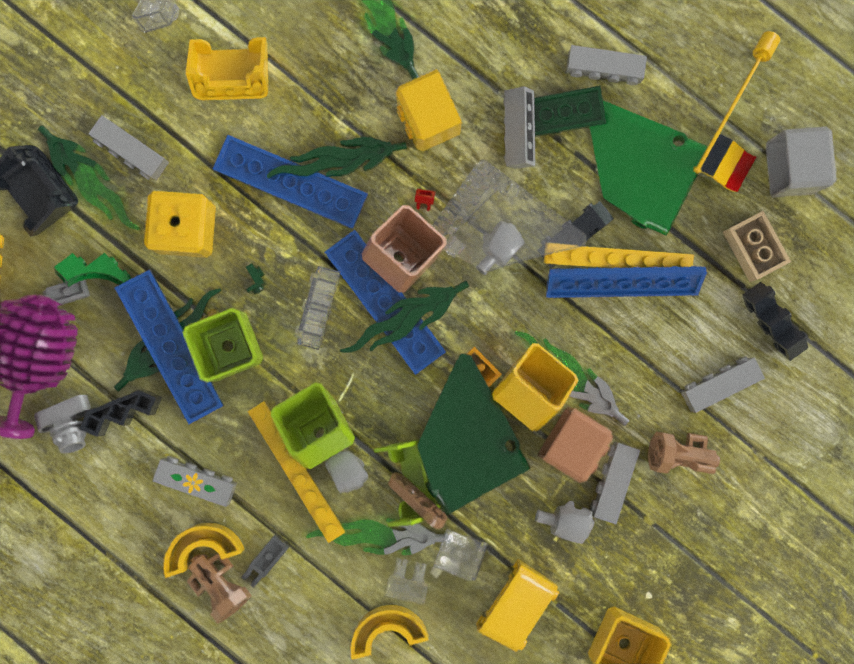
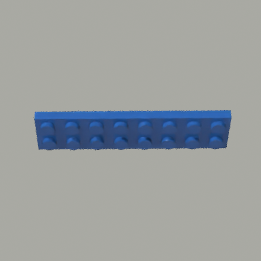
M227 135L213 167L214 171L354 229L368 193L326 177L318 172L307 177L281 173L268 179L267 174L274 168L282 165H301Z
M353 230L326 250L325 254L377 323L386 321L397 315L403 308H398L387 315L385 312L398 301L406 299L402 292L396 291L362 260V252L366 247V243L357 231ZM421 318L405 337L391 342L415 375L446 353L427 326L419 330V326L423 322ZM393 330L385 331L384 333L386 336H389Z
M697 266L549 269L546 298L698 296L707 271L706 267Z
M148 270L115 287L117 294L188 424L223 407L224 404L212 382H205L200 379L183 335L184 330L152 271Z

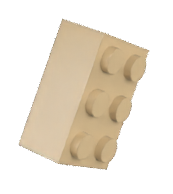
M764 211L723 231L749 282L758 280L791 262Z

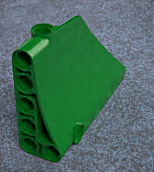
M603 100L606 124L590 127L603 198L626 213L632 219L631 222L635 226L642 229L650 228L667 236L699 174L695 173L693 169L699 164L708 146L687 138L683 132ZM680 141L683 145L676 146L674 142Z

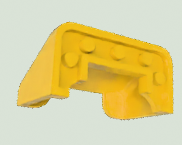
M266 37L252 38L248 43V49L212 50L207 41L190 39L186 77L193 97L199 100L260 99L268 95V51Z
M517 559L513 565L515 569L508 576L507 583L489 610H486V617L481 615L476 622L477 631L515 652L524 649L527 643L526 638L550 601H554L559 594L556 583L520 559Z

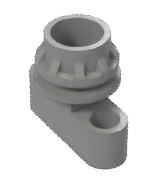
M87 395L72 397L34 414L38 432H50L52 441L58 446L60 453H72L86 446L84 439L87 433L79 430L82 421L77 420L85 417L86 412L91 410Z

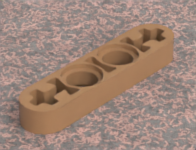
M393 473L388 485L430 526L436 529L443 528L447 520L445 513L403 474Z

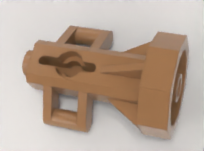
M657 431L650 440L647 456L650 470L668 473L670 469L684 466L697 472L715 474L716 467L720 464V457L716 454L715 450L707 449V436L688 433L685 446L678 443L673 434ZM693 442H699L700 448L693 447Z
M197 554L190 560L191 564L188 568L193 574L187 580V583L198 597L205 591L210 595L212 607L210 615L217 624L233 615L251 598L252 595L246 587L227 582L223 577V574L234 567L228 558L221 559L220 555L216 554L209 559L206 554ZM218 559L224 566L220 571L213 564Z

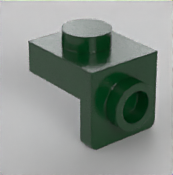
M251 263L246 266V269L255 284L247 288L246 291L249 294L254 293L256 295L264 290V286L267 283L263 278L265 274L261 267H256V265Z

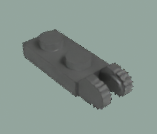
M275 534L251 562L250 567L241 578L243 580L247 579L254 569L259 574L251 582V586L254 588L261 578L268 574L290 546Z

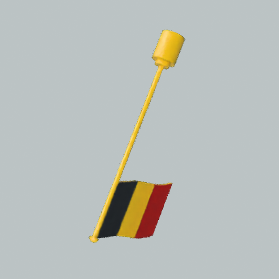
M772 31L764 32L752 52L756 59L754 66L699 164L693 169L695 173L702 172L712 177L720 185L732 192L739 191L757 156L747 153L736 142L720 134L759 63L769 61L779 45L780 37Z

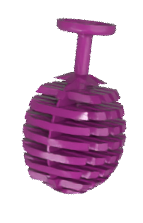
M25 295V297L16 300H4L0 305L2 307L0 308V381L4 383L0 384V386L12 392L7 416H0L1 437L28 439L34 436V426L27 421L19 419L24 395L38 393L37 391L46 388L57 387L60 382L59 380H63L67 376L68 372L66 370H69L72 363L70 360L75 353L73 347L77 343L75 336L78 334V328L74 324H69L68 321H74L75 316L57 306L62 304L44 295Z

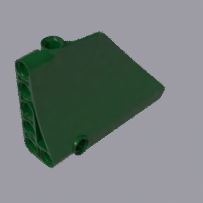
M460 354L417 444V450L428 480L425 485L446 516L531 469L520 449L517 437L498 403L493 399L492 392L473 358L468 354ZM507 441L512 444L511 451H508L505 447Z

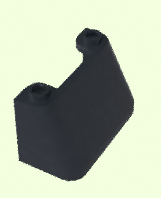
M34 145L8 147L0 157V190H8L28 216L23 222V227L30 237L41 234L78 204L77 196L38 147Z

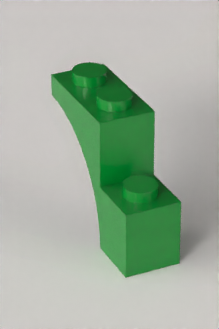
M72 253L54 266L55 274L68 287L87 279H103L113 282L118 286L132 279L126 270L122 271L118 267V262L112 256L108 257L105 253L89 265L80 256L77 258Z

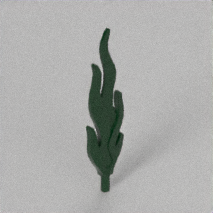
M371 137L341 140V146H358L360 148L318 147L303 155L290 157L292 162L297 163L319 158L317 161L301 166H279L267 174V178L269 179L281 173L307 177L329 168L342 169L326 172V177H341L355 172L366 162L368 163L363 167V170L369 171L378 166L389 155H392L394 151L407 149L406 141L391 144V142Z
M465 280L454 287H426L418 290V294H427L429 296L406 298L398 301L385 312L387 315L402 307L403 309L397 315L386 321L370 325L354 345L340 349V352L351 353L360 350L371 338L385 331L393 330L389 336L375 341L370 347V351H373L379 345L398 341L405 337L426 313L433 312L419 326V330H422L427 325L439 320L446 313L454 297L459 292L467 289L469 284Z
M221 289L211 290L202 296L194 311L186 319L179 322L183 330L185 326L201 320L208 301L214 295L221 292ZM190 298L186 305L174 311L177 319L192 307L193 298ZM143 339L130 352L127 366L123 373L124 377L114 386L118 392L129 382L159 372L157 366L151 367L155 362L148 349L143 352L146 346Z

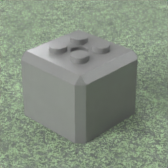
M828 127L783 130L767 141L766 157L770 195L772 198L813 195L832 186L836 182L832 131Z

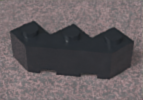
M600 201L595 205L590 203L583 209L584 213L572 222L570 219L561 226L563 230L552 239L549 236L540 243L542 247L537 252L544 260L546 243L581 246L614 218ZM547 264V265L552 269V268H553L554 266H556L557 264Z
M759 282L742 294L745 306L750 313H755L759 319L757 323L766 335H770L775 341L773 345L776 350L791 361L808 349V337L802 330L798 331L793 327L792 315L788 309L782 308L776 303L774 289Z
M137 390L124 397L110 401L87 411L79 430L96 437L105 436L111 421L121 426L130 425L136 410L146 415H155L162 396L147 390Z

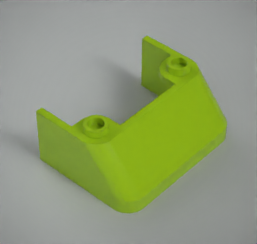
M420 439L374 449V453L388 451V456L393 463H401L402 474L441 510L438 502L430 495L425 485L428 482L427 475L417 450V444ZM402 501L398 509L400 518L388 522L387 525L388 527L409 526L425 520L405 501Z

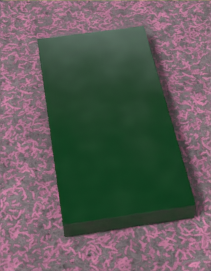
M601 85L534 98L535 137L605 125L606 118Z

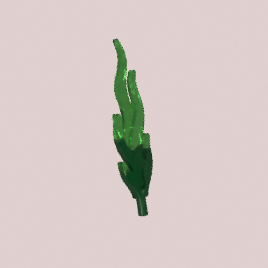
M361 0L372 12L377 27L372 24L369 15L364 13L369 31L379 42L391 49L380 46V51L390 61L401 66L405 71L407 70L412 80L418 78L419 75L414 68L413 36L405 25L403 17L400 18V28L404 39L399 36L392 1L380 0V3H378L376 0Z
M44 125L40 126L38 131L47 140L52 164L66 179L67 183L71 186L74 185L65 165L71 169L79 191L89 203L105 212L109 220H113L111 210L97 198V195L102 196L111 203L122 223L129 228L140 230V227L128 219L120 196L104 186L98 179L94 170L98 171L104 180L110 181L104 169L96 161L73 152L86 153V150L73 141L52 135Z

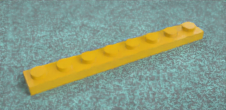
M546 243L544 263L604 268L691 267L694 260V254L550 243Z
M263 401L249 410L250 417L327 542L330 543L344 534V528L307 468H304L289 454L270 415L271 410L266 402Z

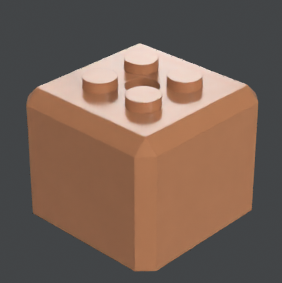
M402 205L371 235L362 252V260L396 291L406 292L435 262L446 246V238L408 205ZM394 255H400L403 261H396Z
M567 407L537 456L576 481L584 482L588 480L591 473L593 474L596 471L600 458L604 457L607 453L608 445L613 439L612 432L577 409Z

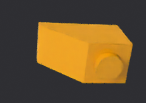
M475 347L467 353L473 358L488 387L502 375Z

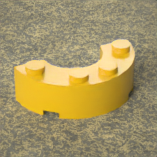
M217 523L194 525L183 531L171 542L164 558L165 578L185 572L190 565L189 558L191 552L196 547L206 546L213 548L218 552L221 559L241 554L245 548L239 537L223 525Z
M398 605L377 607L368 612L359 621L351 642V659L370 656L373 640L384 631L401 633L407 639L409 645L429 641L426 626L419 616L405 607Z

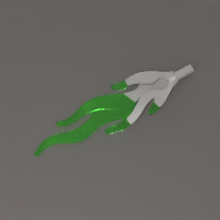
M515 332V335L524 338L530 346L532 343L538 344L534 337L529 334ZM546 338L543 339L546 348L560 357L561 363L577 375L578 382L569 396L592 403H580L579 406L582 409L592 413L609 415L616 418L624 426L627 425L629 419L618 411L619 408L615 403L608 384L599 378L592 369L588 368L587 372L590 378L598 386V389L594 388L587 380L580 364L572 355L552 346Z
M387 518L386 522L388 523L397 519ZM363 519L341 524L344 530L360 529L362 530L361 532L342 534L333 541L343 546L360 543L382 546L381 548L365 547L363 549L364 552L377 555L390 554L405 546H410L403 550L401 554L411 555L431 544H435V542H450L451 535L435 534V532L428 530L420 523L400 526L406 528V530L399 531L380 522ZM315 530L309 533L306 538L324 537L321 530Z

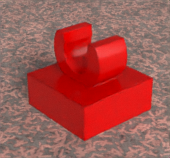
M417 188L414 201L417 202V210L420 209V205L423 203L427 205V211H430L431 205L434 204L436 191Z

